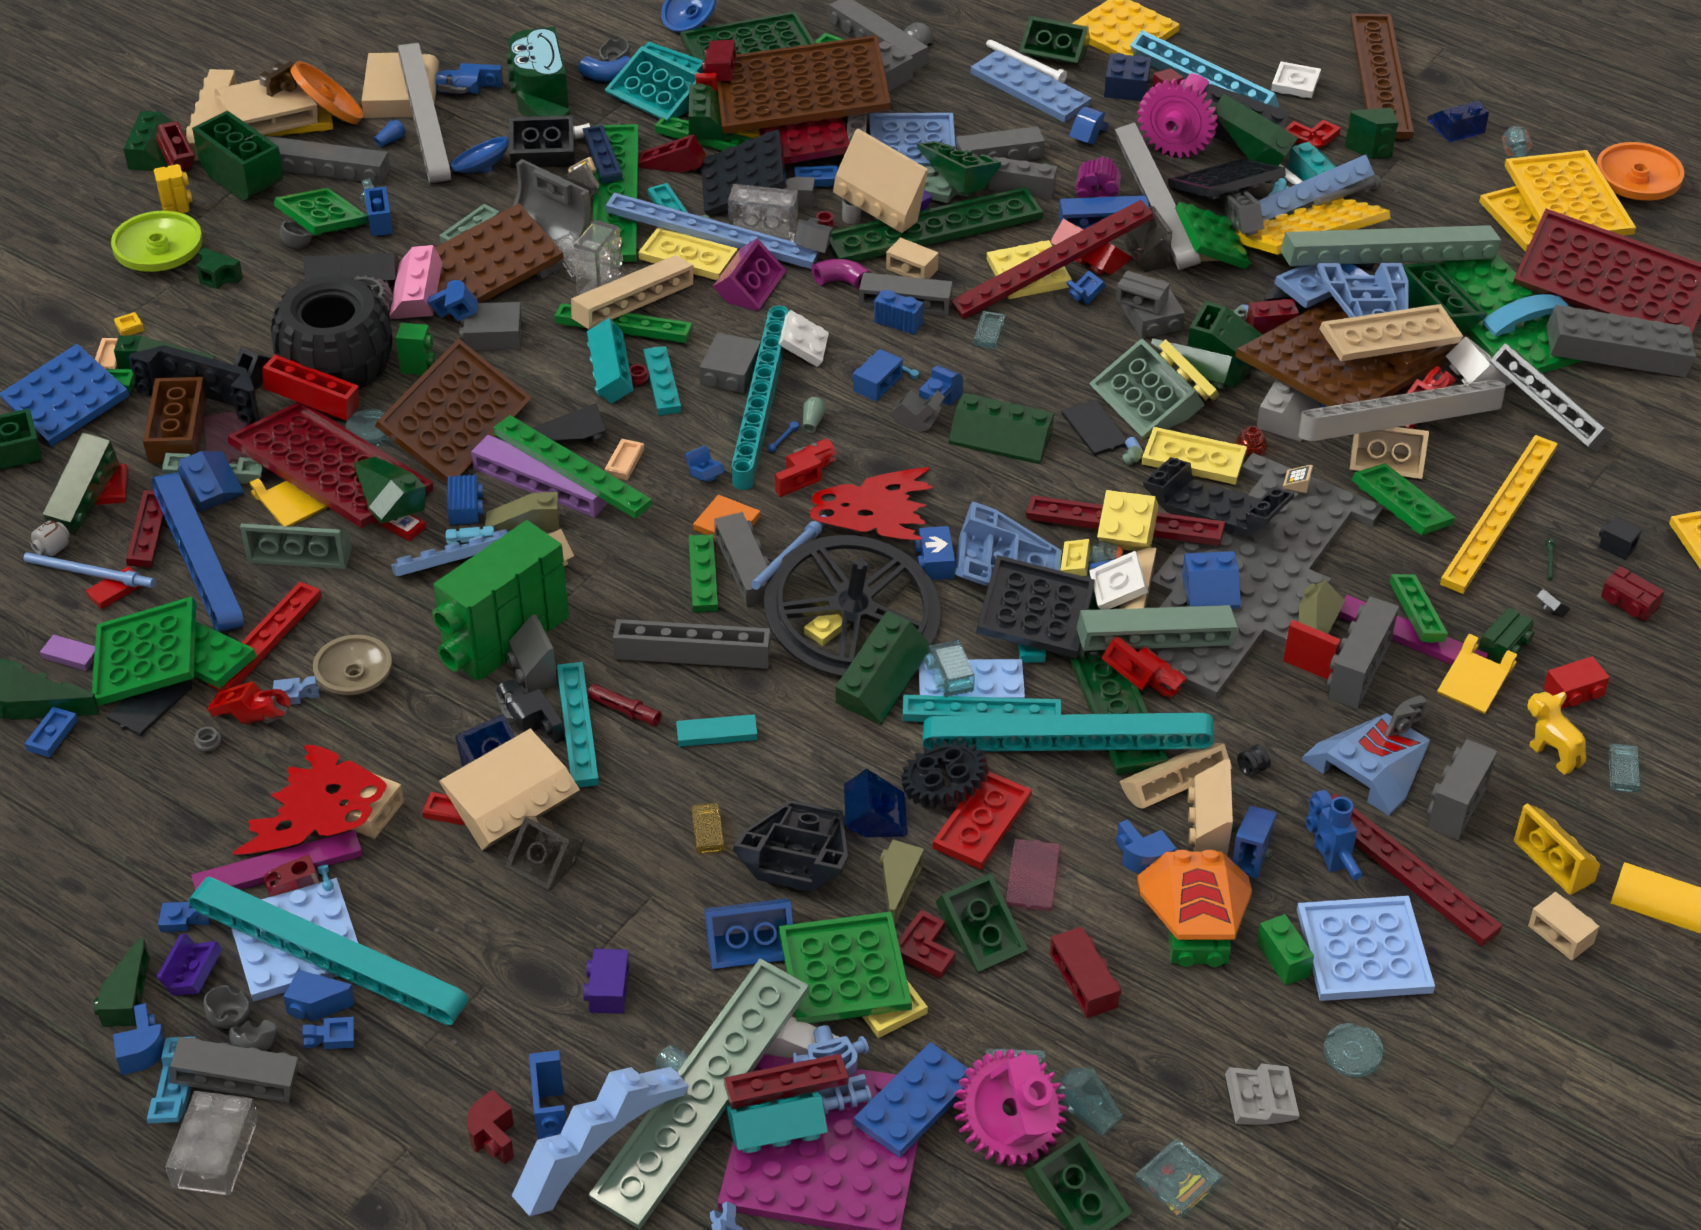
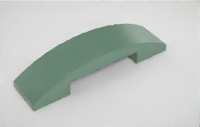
M166 453L162 473H178L179 460L191 455ZM239 457L238 464H230L240 485L250 483L257 478L261 479L263 465L252 458Z

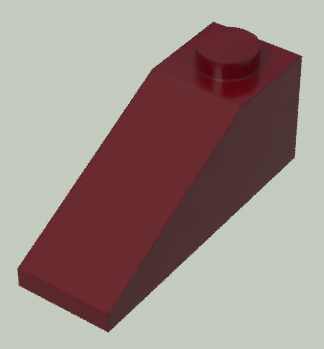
M693 134L641 152L638 158V168L682 173L690 170L695 171L702 166L706 153Z

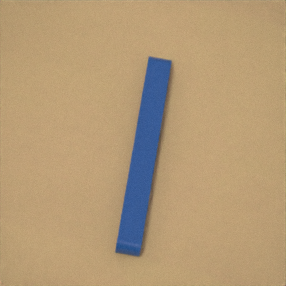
M176 472L152 477V486L156 499L214 629L218 632L243 628L244 621L239 604L180 475Z

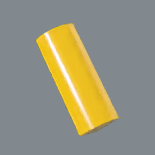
M1624 862L1611 904L1701 934V887Z

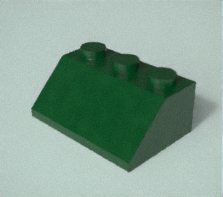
M1030 16L1019 53L1079 64L1085 57L1090 42L1089 27Z
M700 83L689 85V136L694 134L696 139L731 140V133L723 134L718 92L710 85Z
M140 111L123 148L128 170L154 171L155 168L168 167L156 141L158 126L173 122L163 113Z

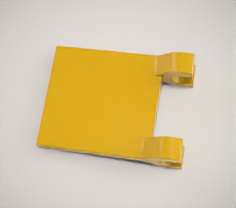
M259 478L250 482V486L254 489L251 491L252 496L262 502L281 526L291 527L327 509V506L288 481L268 490L265 489Z
M1468 634L1459 655L1437 690V693L1486 714L1506 677L1515 667L1517 654L1507 650L1501 664L1495 663L1475 654L1478 648L1476 643L1479 638Z

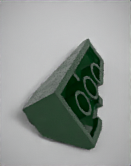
M1223 94L1215 106L1216 110L1213 115H1218L1217 120L1250 160L1279 166L1297 140V137L1226 94Z
M931 141L917 144V149L943 178L964 195H971L974 191L982 190L1001 167V162L984 154L980 155V157L972 156V151L955 150V146Z
M118 336L114 348L118 369H132L129 360L131 353L163 345L215 359V355L143 336Z
M1152 339L1151 343L1161 349L1159 345L1163 341ZM1170 343L1206 380L1212 382L1211 385L1217 389L1225 390V386L1235 388L1252 368V366L1233 356Z
M376 456L354 462L359 483H361L363 488V495L367 500L368 510L381 524L425 510V485L413 473Z
M0 659V718L11 720L45 718L52 707L76 713L77 716L98 715L99 707L94 693L65 681L61 682V684L51 681L47 678L48 674L40 671L37 675L24 670V665L16 661Z

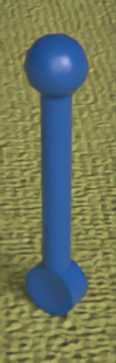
M795 421L790 422L789 428L773 444L768 445V451L770 453L775 452L777 446L792 431L799 429V424Z

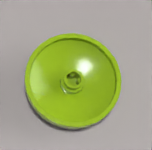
M153 211L134 216L122 223L112 235L111 246L114 257L125 267L138 271L154 272L172 269L186 263L199 252L203 240L199 224L190 216L174 211Z

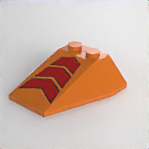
M1177 850L1175 852H1166L1137 876L1140 896L1177 940H1225L1236 938L1252 895V888L1248 875L1223 852L1215 850H1204L1203 852Z

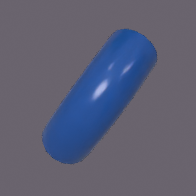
M586 56L581 60L578 71L582 76L594 81L612 82L631 58L623 56L615 61L605 62L596 60L591 56Z

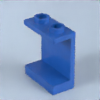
M559 1050L529 1054L534 1117L537 1139L561 1134L566 1123L564 1105L541 1108V1097L564 1095Z

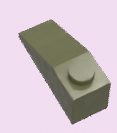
M558 492L531 493L486 512L485 526H493L494 532L504 529L510 532L516 526L528 520L542 531L559 530L560 508Z
M1324 580L1318 584H1310L1303 591L1304 596L1299 604V622L1328 634L1345 600Z
M892 840L888 850L884 849L881 854L880 865H883V883L887 912H892L894 925L896 926L923 868L924 849Z

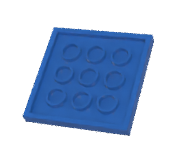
M78 344L67 349L0 393L2 401L13 411L30 408L37 434L50 447L130 396L128 390Z

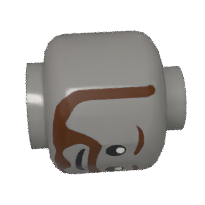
M49 520L31 533V547L38 555L42 554L53 557L68 546L69 532L62 523Z

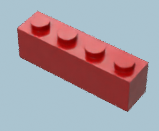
M276 354L263 367V389L346 421L359 407L358 385L321 371L301 366L297 362Z

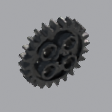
M955 740L952 745H948L947 741H944L940 747L934 743L931 750L924 747L923 754H914L916 760H907L909 766L903 767L904 774H901L902 785L908 799H913L914 804L921 802L922 807L930 803L932 809H935L938 804H941L943 808H946L947 803L950 802L956 806L959 799L964 802L967 801L966 795L975 796L974 789L983 788L981 782L987 781L986 775L989 774L986 758L983 756L981 749L977 750L975 745L968 747L966 741L959 746L958 741ZM940 761L944 762L951 787H946L939 766Z

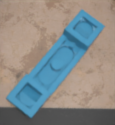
M1555 295L1529 296L1511 302L1496 310L1483 320V324L1496 337L1515 331L1517 323L1545 315L1551 316L1555 305H1568L1561 297Z
M179 1037L166 1038L161 1057L163 1069L156 1098L151 1099L147 1123L179 1122L185 1113L191 1086L170 1083V1065Z

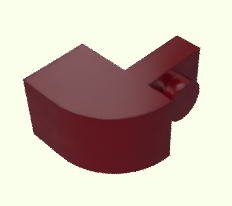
M493 1089L477 1100L468 1112L467 1126L471 1146L476 1153L485 1148L491 1157L495 1158L497 1156L506 1164L514 1158L512 1140L504 1133L514 1125L512 1108Z

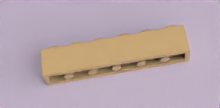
M210 69L207 78H204L203 90H200L199 101L195 103V112L191 114V123L186 129V138L195 155L194 160H199L192 127L219 115L214 90L236 85L237 81L234 70Z
M674 255L571 298L572 319L591 329L607 318L612 320L693 285V264Z

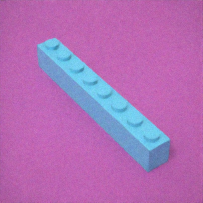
M1143 30L1140 31L1130 45L1134 56L1150 57V66L1160 71L1171 68L1183 76L1184 80H1186L1190 73L1204 77L1209 81L1206 92L1209 85L1213 84L1279 108L1274 92Z

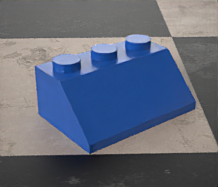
M788 898L704 908L712 969L756 964L760 958L766 962L784 960L779 926L793 924L791 902Z

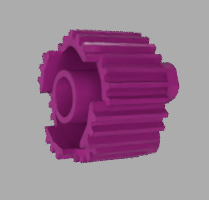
M1102 156L1097 158V160L1092 159V161L1082 162L1078 170L1076 183L1078 198L1118 197L1121 175L1120 171H1118L1119 168H1116L1112 159L1109 160L1108 157L1104 158Z

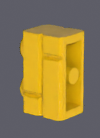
M178 164L168 166L167 168H155L154 174L162 210L179 213L189 212V203L193 201L190 189H185V185H189L187 173L182 172Z

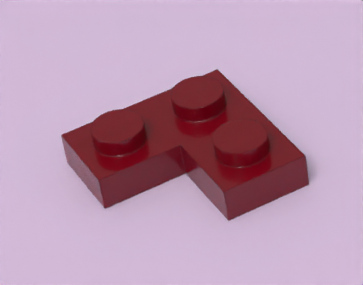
M920 910L898 939L903 961L942 979L956 957V952L935 943L945 929V921Z

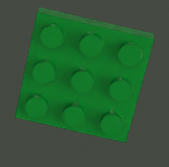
M329 188L277 197L274 202V206L281 210L283 214L288 215L297 224L303 226L314 235L367 224L368 216Z
M1182 202L1177 204L1175 210L1196 253L1243 269L1250 265L1246 255L1247 252L1239 241L1240 238L1228 217L1218 216L1209 210L1204 211L1192 204L1188 205Z

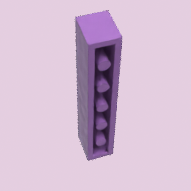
M487 435L471 451L474 470L531 493L558 492L559 504L595 518L608 504V502L501 439Z

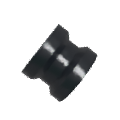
M1260 744L1252 746L1250 751H1242L1237 756L1240 769L1248 777L1256 775L1258 770L1264 771L1268 769L1271 765L1268 752Z

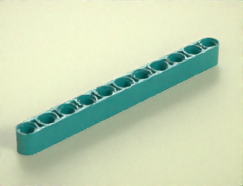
M780 305L773 306L768 311L732 461L733 486L740 490L751 488L755 481L785 348L779 345L785 316L789 310Z
M1207 713L932 716L926 718L923 723L922 745L931 750L934 743L940 747L944 741H947L948 745H952L957 740L959 746L966 741L968 747L975 745L977 750L981 749L982 751L1205 749L1211 747L1215 741L1214 719Z
M206 877L188 899L193 909L209 918L443 1024L452 1025L469 1002L468 996L461 989L214 878Z

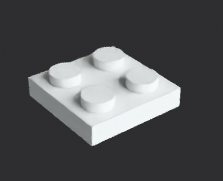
M1280 62L1271 91L1297 95L1302 98H1312L1321 69Z
M790 310L785 316L779 345L818 367L823 361L829 332L805 319L802 315Z
M1136 551L1089 570L1091 579H1095L1093 588L1100 610L1111 609L1148 593L1141 562Z

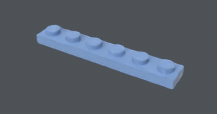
M1363 155L1259 200L1263 220L1274 219L1276 215L1285 214L1311 203L1317 197L1343 189L1373 176L1374 172L1367 156Z
M507 529L493 532V537L486 539L483 536L470 538L469 543L460 545L459 542L445 545V550L436 552L435 549L421 552L420 557L411 558V555L397 558V563L391 564L393 574L401 576L474 556L507 534Z

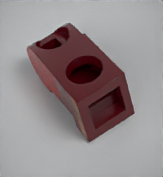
M310 854L268 871L264 876V883L269 897L320 883V879Z

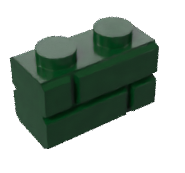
M1511 608L1506 609L1481 636L1478 650L1488 653L1487 658H1492V661L1501 664L1507 650L1517 654L1518 657L1522 645H1529L1533 639V619L1523 614L1520 615L1519 612Z

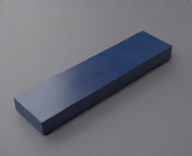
M598 125L582 128L584 139L601 183L623 180L622 171L604 126Z

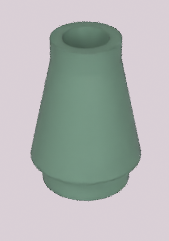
M811 397L803 404L802 429L807 433H814L819 422L826 412L825 403L822 399Z

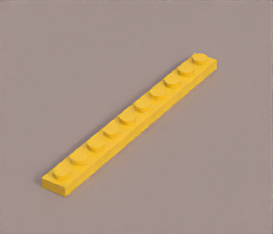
M1537 435L1533 437L1441 577L1440 585L1464 594L1555 453L1558 443Z

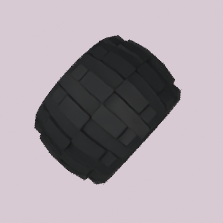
M321 276L306 280L287 290L282 295V300L276 304L272 317L271 339L274 354L297 362L301 366L312 368L358 385L359 389L374 382L375 378L382 374L387 367L393 342L390 316L377 292L372 291L371 286L363 281L346 276Z

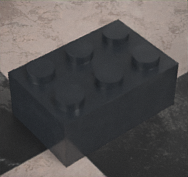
M573 115L509 117V155L511 167L517 168L516 163L521 159L538 167L575 165V125Z

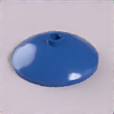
M665 0L661 10L662 21L670 31L676 33L698 29L711 17L716 6V0Z
M506 136L482 142L458 155L452 160L450 167L453 171L472 174L482 171L485 174L494 169L493 165L502 159L508 149L509 140Z

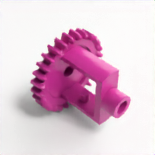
M1190 73L1186 80L1183 79L1179 85L1177 84V79H1173L1171 84H1169L1168 80H1165L1163 84L1159 82L1155 87H1151L1148 93L1144 95V100L1139 104L1141 108L1137 111V114L1141 115L1137 122L1143 123L1139 130H1146L1143 138H1151L1148 144L1156 143L1154 150L1162 147L1163 155L1170 151V157L1173 158L1177 152L1178 157L1182 158L1184 153L1187 157H1190L1192 152L1197 155L1200 149L1203 151L1209 145L1216 133L1215 129L1218 124L1215 121L1218 115H1213L1216 107H1209L1212 99L1204 100L1209 84L1207 79Z
M1013 1049L1006 1051L1005 1057L1001 1050H997L994 1053V1059L988 1053L983 1056V1062L978 1059L972 1063L975 1069L969 1067L964 1072L968 1078H962L958 1082L964 1089H959L954 1094L962 1099V1101L953 1105V1108L963 1111V1113L955 1117V1121H965V1125L959 1129V1132H970L965 1142L967 1144L973 1141L977 1142L974 1149L975 1153H978L983 1148L986 1149L985 1160H989L995 1154L996 1164L998 1165L1003 1163L1005 1157L1008 1166L1015 1165L1016 1160H1018L1021 1166L1028 1163V1158L1034 1162L1039 1159V1154L1042 1156L1049 1152L1047 1146L1053 1147L1057 1144L1053 1136L1059 1137L1063 1134L1062 1129L1056 1125H1063L1067 1121L1059 1116V1114L1066 1112L1068 1108L1058 1104L1059 1101L1066 1098V1095L1056 1094L1055 1092L1062 1086V1083L1052 1084L1050 1082L1055 1076V1072L1053 1071L1045 1075L1044 1070L1047 1064L1044 1062L1039 1065L1037 1055H1026L1025 1051H1021L1015 1057ZM1003 1104L1009 1106V1108L1011 1109V1116L1005 1114V1112L1003 1111Z

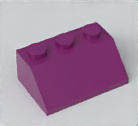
M756 238L740 248L713 285V288L727 303L757 311L787 270L764 244Z

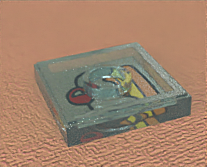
M1176 1138L1135 1174V1181L1180 1218L1219 1184L1222 1175Z

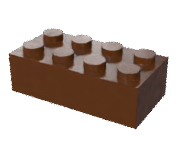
M203 377L155 378L143 438L148 463H164L166 453L190 455L198 453L208 399Z

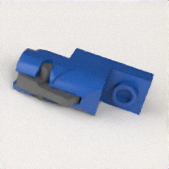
M461 63L459 70L438 71L436 75L437 93L479 94L482 86L502 87V65Z

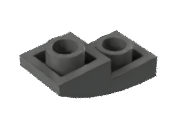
M1420 695L1400 704L1395 710L1385 734L1389 737L1407 733L1412 723L1419 722L1423 717V711L1428 701Z

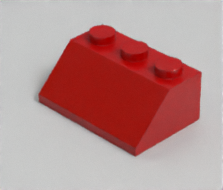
M1063 219L1050 242L1056 245L1083 229ZM1107 243L1075 261L1083 266L1086 262L1091 264L1090 269L1102 275L1103 271L1112 275L1128 263L1132 256Z

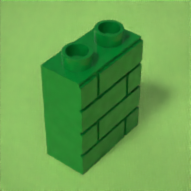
M526 520L433 584L437 607L432 611V617L440 629L442 644L437 648L441 661L449 670L457 672L462 669L476 681L482 680L502 666V662L506 663L508 661L507 653L510 652L509 640L530 616L537 615L545 633L569 618L563 548L560 542Z

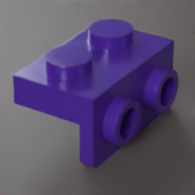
M180 934L157 978L172 996L199 993L223 948L217 941L194 943L187 934Z

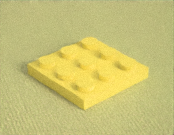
M1048 240L987 252L986 259L995 276L1052 247V244ZM1062 267L1007 297L1008 299L1069 288L1067 282L1069 280L1072 281L1066 268Z
M1166 339L1159 345L1162 350L1160 355L1172 368L1176 365L1178 367L1176 371L1189 384L1193 381L1196 384L1193 388L1205 401L1208 398L1214 401L1219 396L1218 391Z

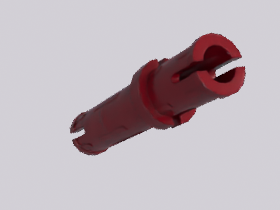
M592 684L589 688L588 699L627 714L629 719H638L653 727L658 726L661 721L662 712L644 705L641 700L629 699L598 684Z

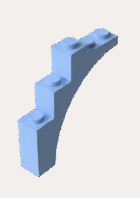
M632 1067L609 1072L596 1101L573 1106L561 1134L537 1140L512 1197L529 1216L553 1210L560 1195L575 1173L601 1145L626 1124L646 1111L666 1101L684 1096L689 1085L672 1067L640 1074Z

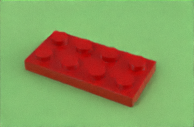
M992 772L986 775V782H981L982 789H974L975 796L966 795L967 801L960 802L933 840L932 846L933 849L980 870L1032 796V789Z

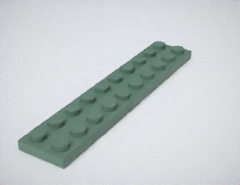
M760 958L679 1069L680 1077L689 1085L685 1095L650 1109L589 1193L590 1200L640 1230L727 1108L726 1106L730 1104L724 1087V1078L749 1073L754 1070L810 991L809 985Z

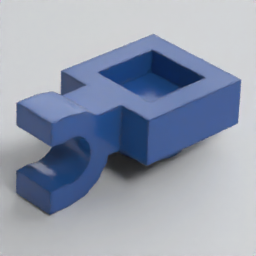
M189 902L162 903L158 927L160 932L188 931L190 924L210 925L211 918L197 912Z
M354 1017L324 1018V1026L303 1025L304 1048H314L321 1042H324V1049L354 1048Z

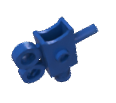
M1326 790L1313 792L1311 799H1309L1310 811L1305 822L1310 833L1313 832L1315 835V849H1318L1323 856L1329 873L1347 869L1353 880L1360 879L1363 874L1352 857L1357 829L1351 821L1353 812L1352 801L1346 797H1336L1332 800Z

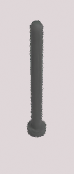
M1374 174L1366 178V181L1317 197L1313 203L1316 206H1321L1366 189L1376 190L1381 186V179L1378 175Z

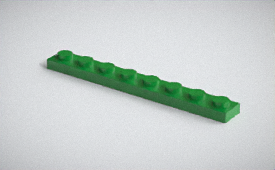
M509 415L493 427L494 435L634 519L652 507V499L513 416Z

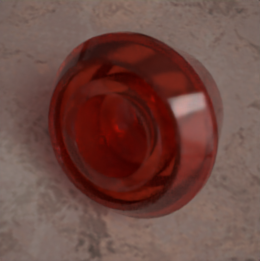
M1257 426L1245 427L1235 440V444L1247 447L1246 456H1250L1252 453L1260 455L1266 451L1268 446L1263 430Z

